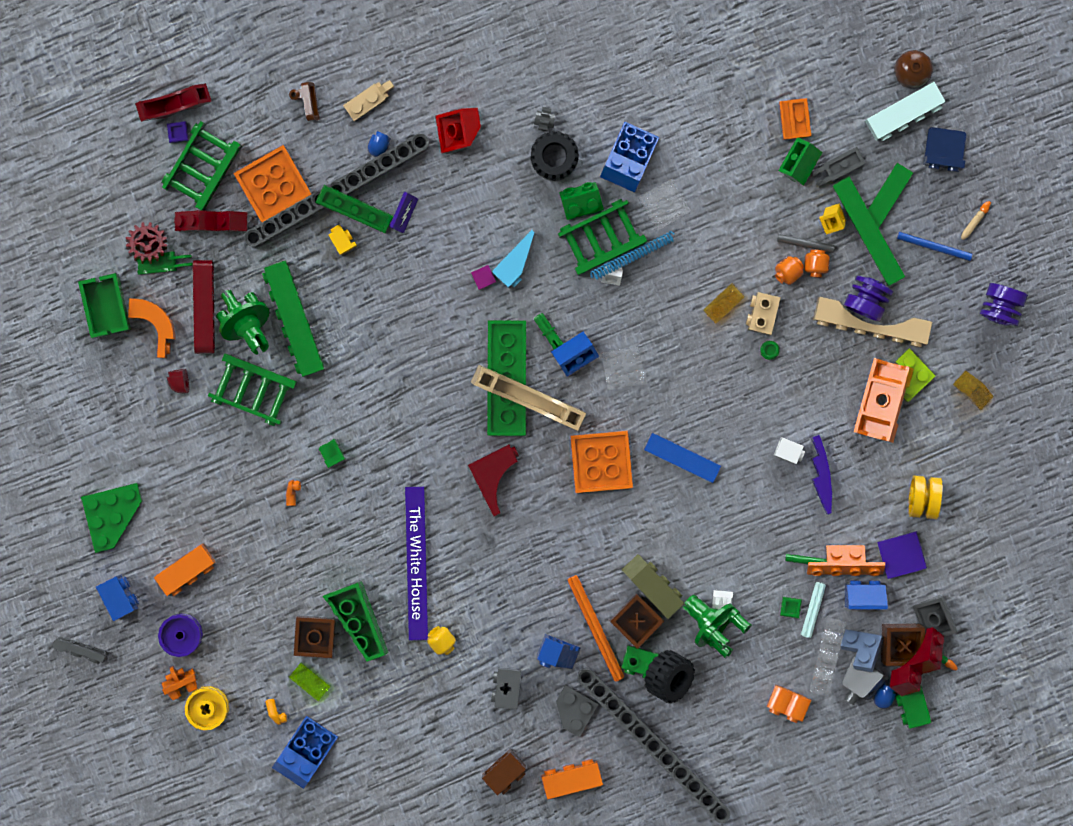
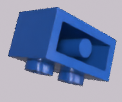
M584 331L551 351L567 377L599 357Z

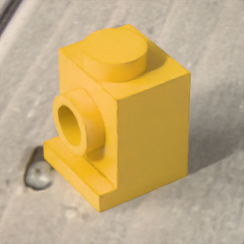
M840 203L826 207L823 216L819 217L826 235L844 229L846 217Z
M339 224L330 230L329 237L340 255L357 247L355 242H350L353 238L348 229L344 231Z

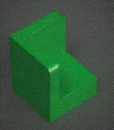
M336 439L319 447V451L328 468L346 459Z

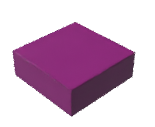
M489 265L471 272L478 290L496 283Z

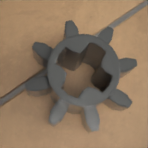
M542 107V111L537 110L534 125H539L538 130L547 131L548 127L553 128L556 114L551 113V108Z

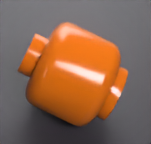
M810 250V253L805 255L804 270L810 273V277L822 278V274L829 272L830 256L825 254L826 251Z
M788 256L776 265L775 277L780 283L784 282L787 285H791L802 277L804 266L797 257Z

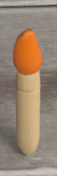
M990 201L985 202L980 207V211H978L961 235L962 240L970 236L984 215L989 211Z

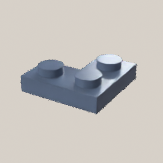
M846 629L840 647L842 650L857 652L853 663L854 669L873 672L883 637L881 635Z

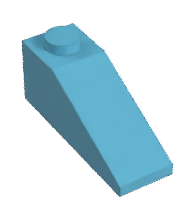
M533 230L492 271L508 288L511 285L515 287L522 280L520 276L522 275L535 232Z

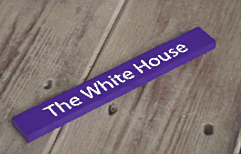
M424 486L405 487L409 640H427Z

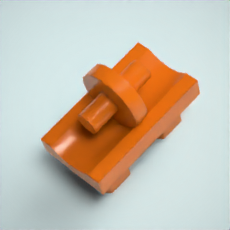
M172 666L170 667L171 673L165 676L167 681L162 682L164 695L168 694L172 700L181 696L179 688L183 686L186 687L188 692L197 689L196 675L193 668L188 671H184L183 668L176 671L175 667Z

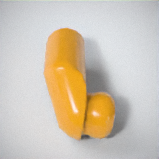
M275 699L266 700L265 703L269 717L278 725L286 723L287 716L285 713H278Z

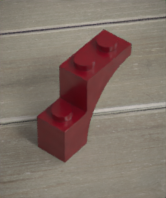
M205 83L192 85L161 97L139 101L135 105L140 121L143 122L168 118L181 111L196 109L212 101Z
M202 210L175 212V231L245 232L247 231V212Z
M933 627L926 629L925 638L917 653L906 664L892 670L890 688L900 696L920 691L922 674L941 669L944 636Z

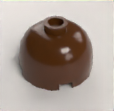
M911 50L903 53L896 60L894 72L897 81L902 86L915 89L924 86L930 80L933 66L929 56L924 52Z

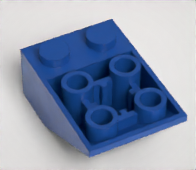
M624 122L600 177L635 193L659 137Z
M306 716L272 768L304 789L338 736Z

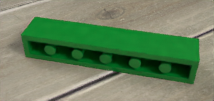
M287 261L265 267V273H262L265 284L269 283L271 291L268 292L271 301L277 304L278 309H275L278 320L282 319L284 327L281 329L284 337L289 338L291 345H288L291 357L295 356L297 363L294 366L297 374L305 377L325 370Z

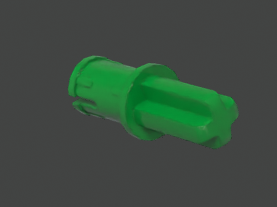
M543 313L534 318V321L543 333L542 336L546 337L553 350L564 344L555 332V327L551 326Z

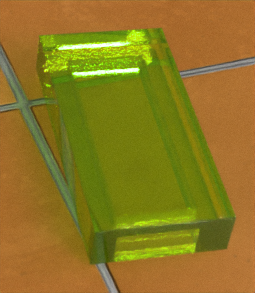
M302 662L289 676L292 681L317 701L331 687Z

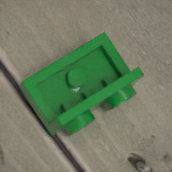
M586 182L582 186L569 187L559 192L567 220L604 210L596 182Z

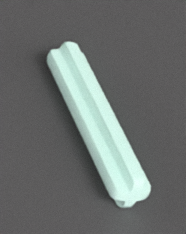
M815 583L801 635L804 637H812L826 587L824 583Z

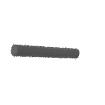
M778 234L777 242L824 250L834 253L835 245Z

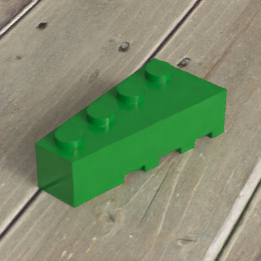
M362 581L323 595V598L328 602L333 613L339 618L344 629L349 633L367 662L389 653Z

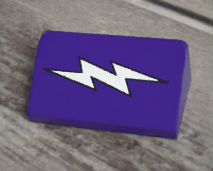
M407 192L403 193L391 221V229L401 233L405 232L417 204V197Z

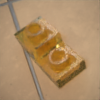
M731 283L703 311L716 324L745 296Z

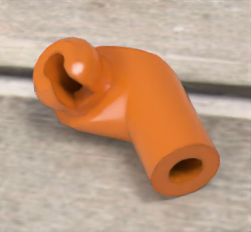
M291 480L288 482L286 506H296V491L301 489L300 481Z

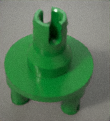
M226 290L229 298L224 292L221 294V298L227 305L228 312L222 310L216 315L220 322L219 332L221 336L228 341L244 339L255 355L258 354L256 350L258 347L264 353L269 348V343L260 328L269 318L270 311L265 303L259 302L254 292L245 295L244 300L246 304L242 305L237 301L232 290Z
M692 595L685 601L686 606H683L684 610L697 621L698 628L700 629L695 638V644L698 647L709 645L711 648H715L725 659L733 652V649L727 645L730 643V640L722 634L729 623H733L743 634L752 626L731 603L724 605L718 610L710 608L698 596Z

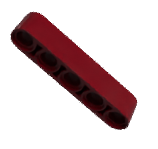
M193 260L195 354L215 353L213 260Z

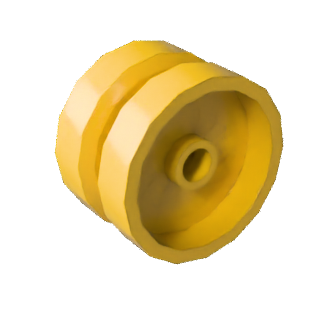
M913 475L909 491V517L920 518L924 511L927 519H938L942 500V479L930 477L926 486L924 476Z
M203 686L195 690L187 698L185 704V716L188 722L200 730H212L218 727L227 718L229 712V701L225 693L213 686ZM206 704L210 705V711H206L204 709V706Z

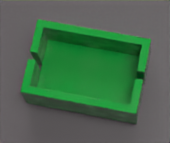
M114 273L100 276L99 280L91 278L78 281L91 338L95 339L111 335L110 331L112 334L131 330L119 274Z

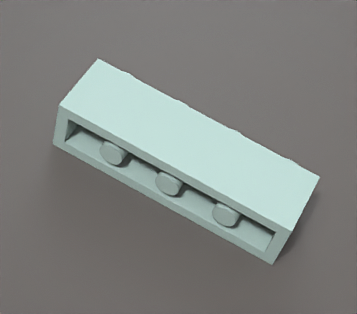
M935 82L871 116L865 122L875 140L877 141L881 138L884 141L892 136L891 132L896 129L900 132L909 127V122L914 120L917 123L926 117L925 113L931 111L933 114L942 109L941 104L945 100Z

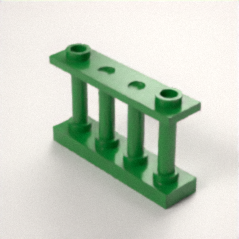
M200 121L199 124L196 123L190 132L192 134L190 140L170 174L166 173L161 183H163L162 188L168 190L171 186L194 199L195 203H197L195 207L204 211L242 145L236 141H233L232 144H227L203 130L206 124ZM200 136L224 150L225 156L223 160H217L194 147L198 137ZM191 153L212 165L216 170L213 177H208L185 164L184 161L188 154ZM182 170L203 182L204 186H206L203 194L201 192L197 193L176 181L174 178L178 171Z
M619 199L612 203L613 207L572 227L568 224L560 228L559 238L566 237L578 261L576 263L578 267L575 268L578 276L647 242L645 236H640L639 233L636 234L624 209V206L629 204L627 200L623 202L622 199ZM616 210L629 235V242L625 244L618 241L606 216ZM600 219L612 244V250L607 253L601 249L589 223ZM581 227L595 253V258L590 261L584 258L572 234L573 231Z
M224 353L222 361L226 362V369L216 394H208V397L212 398L211 402L222 405L224 402L265 419L264 423L275 426L276 423L281 424L282 421L276 419L287 390L289 391L290 387L295 389L297 381ZM236 367L244 369V376L234 401L223 398L233 370H236ZM254 374L262 376V382L252 408L241 405L251 376L254 377ZM272 381L280 383L278 386L280 389L268 416L258 411L269 383L271 384Z

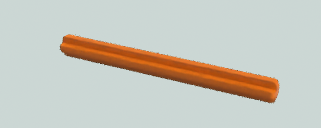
M574 575L568 578L567 581L615 682L620 681L624 678V674L578 576Z

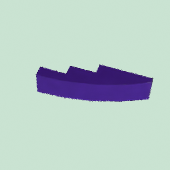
M816 435L811 437V440L818 455L811 458L818 476L812 478V482L825 513L831 514V474L821 437Z

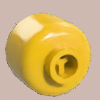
M437 626L428 633L427 643L436 654L448 655L454 650L456 639L448 628Z

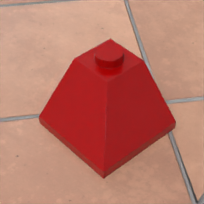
M461 108L435 115L441 153L471 146L481 127L478 108Z

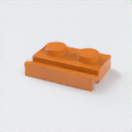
M807 98L779 101L783 140L811 137Z

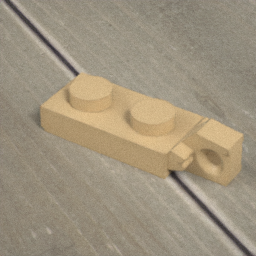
M390 80L382 85L380 82L373 84L343 106L355 122L383 103L389 97L387 92L393 89L394 85Z

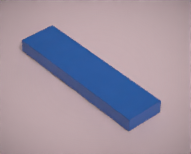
M654 433L651 434L644 448L645 451L711 483L714 482L721 468L720 465Z

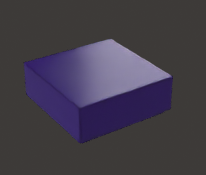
M186 121L167 124L169 143L189 141Z

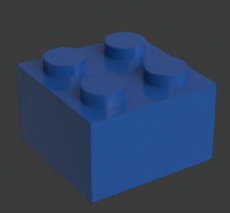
M118 575L96 586L113 621L138 609L137 605L139 604L136 595L131 594L129 590L131 586L128 579L122 577V575Z

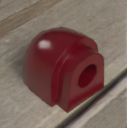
M187 370L169 371L166 378L172 391L182 394L189 393Z

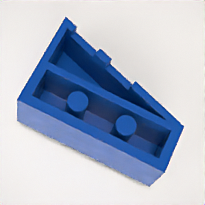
M545 634L537 653V660H539L540 665L548 668L552 665L573 669L580 647Z

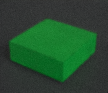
M782 596L780 616L799 618L802 599Z

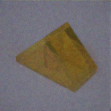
M966 370L952 384L979 410H982L994 397L981 381Z

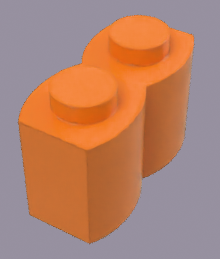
M775 684L766 706L770 708L769 712L778 716L780 713L787 715L786 719L797 723L798 720L803 722L811 699Z

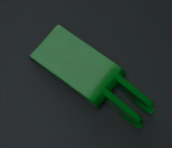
M175 251L165 252L164 256L158 255L159 261L152 259V264H149L148 260H145L144 264H142L141 259H138L137 273L138 275L170 272L177 271V268L193 266V263L176 264V260L192 258V255L175 256Z

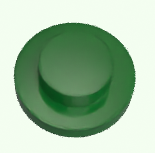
M766 341L761 345L760 353L765 359L772 360L779 355L780 349L776 342Z

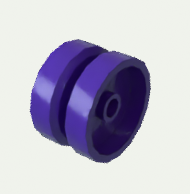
M185 613L175 614L166 619L160 626L158 633L159 644L162 649L169 655L176 657L187 656L195 651L203 638V630L199 621L192 615ZM179 632L183 633L182 639L177 637Z

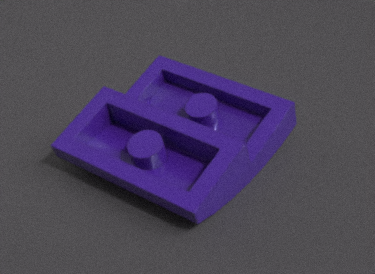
M917 531L877 542L882 561L885 562L887 579L927 568Z

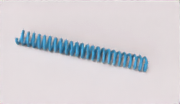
M669 231L666 235L663 234V236L656 238V240L653 239L650 243L643 244V246L630 251L627 255L624 254L620 258L618 257L614 261L594 269L590 273L591 278H593L592 272L595 278L599 280V278H602V275L605 277V273L608 275L612 271L615 272V269L618 270V267H625V264L628 265V262L631 263V260L635 262V259L638 260V257L641 259V255L644 257L648 253L651 254V251L654 252V249H661V246L664 247V244L667 245V242L669 244L671 241L674 242L670 234L674 235V233Z

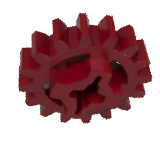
M142 222L140 228L134 225L135 231L129 230L128 232L131 237H126V242H128L126 249L129 250V256L134 255V261L141 259L142 264H144L145 260H148L149 264H152V259L159 261L158 255L164 256L163 250L167 249V244H165L167 237H163L165 235L164 230L159 231L158 225L153 228L151 222H149L148 226H145L144 222Z

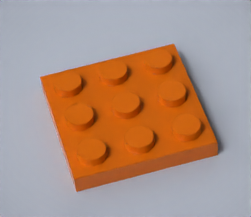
M284 145L233 173L261 222L311 195L309 188Z
M628 431L570 436L575 493L633 488Z

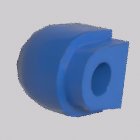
M377 131L376 135L373 134L368 143L370 155L378 157L385 153L390 145L389 141L391 138Z
M883 684L874 694L873 700L875 705L882 709L890 707L896 696L895 691L890 686Z

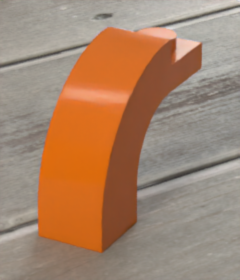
M129 298L128 318L146 319L155 326L158 333L157 358H167V354L171 353V343H168V339L176 340L174 325L170 317L161 307L152 302Z

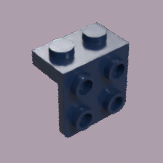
M935 127L929 128L923 165H928L929 169L940 170V167L948 168L947 171L959 172V170L964 169L965 160H963L966 133Z

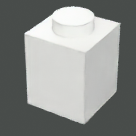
M781 437L774 455L797 464L798 461H802L805 451L802 450L804 446Z

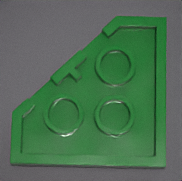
M138 483L81 497L95 553L115 548L120 537L142 503Z

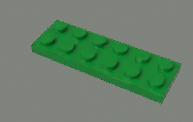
M488 320V369L526 385V321ZM487 391V436H526V407Z

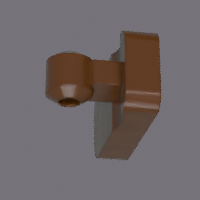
M313 82L301 83V89L291 90L289 97L292 100L303 99L307 121L319 120L315 85Z

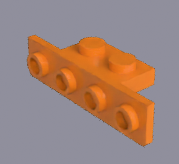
M826 545V562H808L807 574L813 576H879L884 574L885 562H866L865 545Z

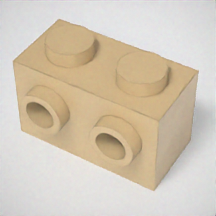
M757 292L756 296L753 295L750 307H753L752 314H748L746 325L749 326L748 330L772 335L781 297Z

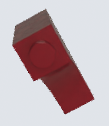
M509 444L468 465L493 516L501 513L497 503L499 481L505 471L511 465L518 462L516 458L519 457L515 446L510 447Z

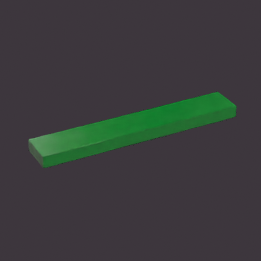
M850 176L833 185L835 193L887 286L905 277Z

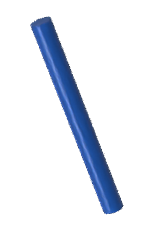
M899 232L897 235V239L968 261L972 258V253Z

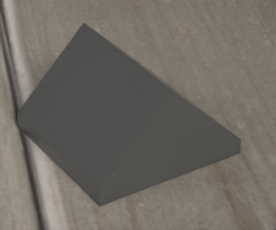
M938 595L913 605L919 624L925 627V634L926 629L931 627L935 628L944 637L958 632L944 596Z

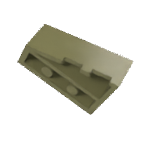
M639 554L621 569L667 619L684 604L680 599L683 595L676 588L671 589L668 586L670 584L669 580L663 574L659 577L656 573L658 569L650 561L647 564Z

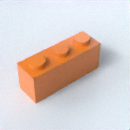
M201 544L160 572L154 579L166 596L172 594L174 597L182 591L181 587L184 584L191 585L198 580L197 575L202 572L205 575L214 569L212 565L216 562L204 544Z
M593 759L584 760L582 765L574 766V764L565 765L563 770L556 771L555 768L544 771L545 774L541 775L547 800L603 785L597 761L593 762Z

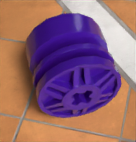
M856 276L855 281L862 286L853 284L852 288L859 293L858 295L848 294L843 306L864 317L880 322L885 309L878 304L879 302L889 303V300L883 297V294L892 296L893 291L875 279Z
M989 283L986 296L993 299V302H983V306L989 308L990 311L981 309L980 315L997 324L1018 326L1019 321L1013 319L1012 316L1021 317L1022 314L1014 309L1015 307L1025 306L1028 294L1000 284Z

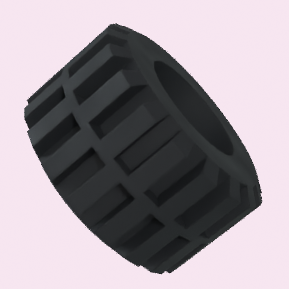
M549 131V133H544L537 138L532 146V167L544 179L552 181L562 180L571 175L578 163V147L575 141L566 133ZM550 145H559L565 150V162L559 167L548 166L543 159L544 150Z
M665 650L659 653L652 663L649 664L644 679L646 682L645 688H647L649 693L666 703L678 702L679 699L681 700L692 686L695 673L694 665L690 660L672 650Z

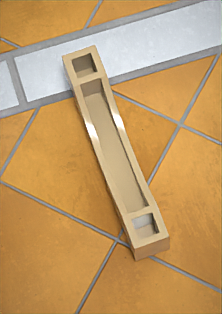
M818 297L813 320L817 321V325L828 327L829 324L836 325V329L847 331V328L855 329L854 333L866 335V332L874 333L873 337L884 339L885 336L892 337L893 342L903 343L905 340L911 342V346L921 348L922 344H928L932 326L931 321L911 318L896 325L882 326L870 324L853 316L839 301Z
M478 365L471 380V383L475 386L514 401L577 431L586 415L584 411L481 365Z

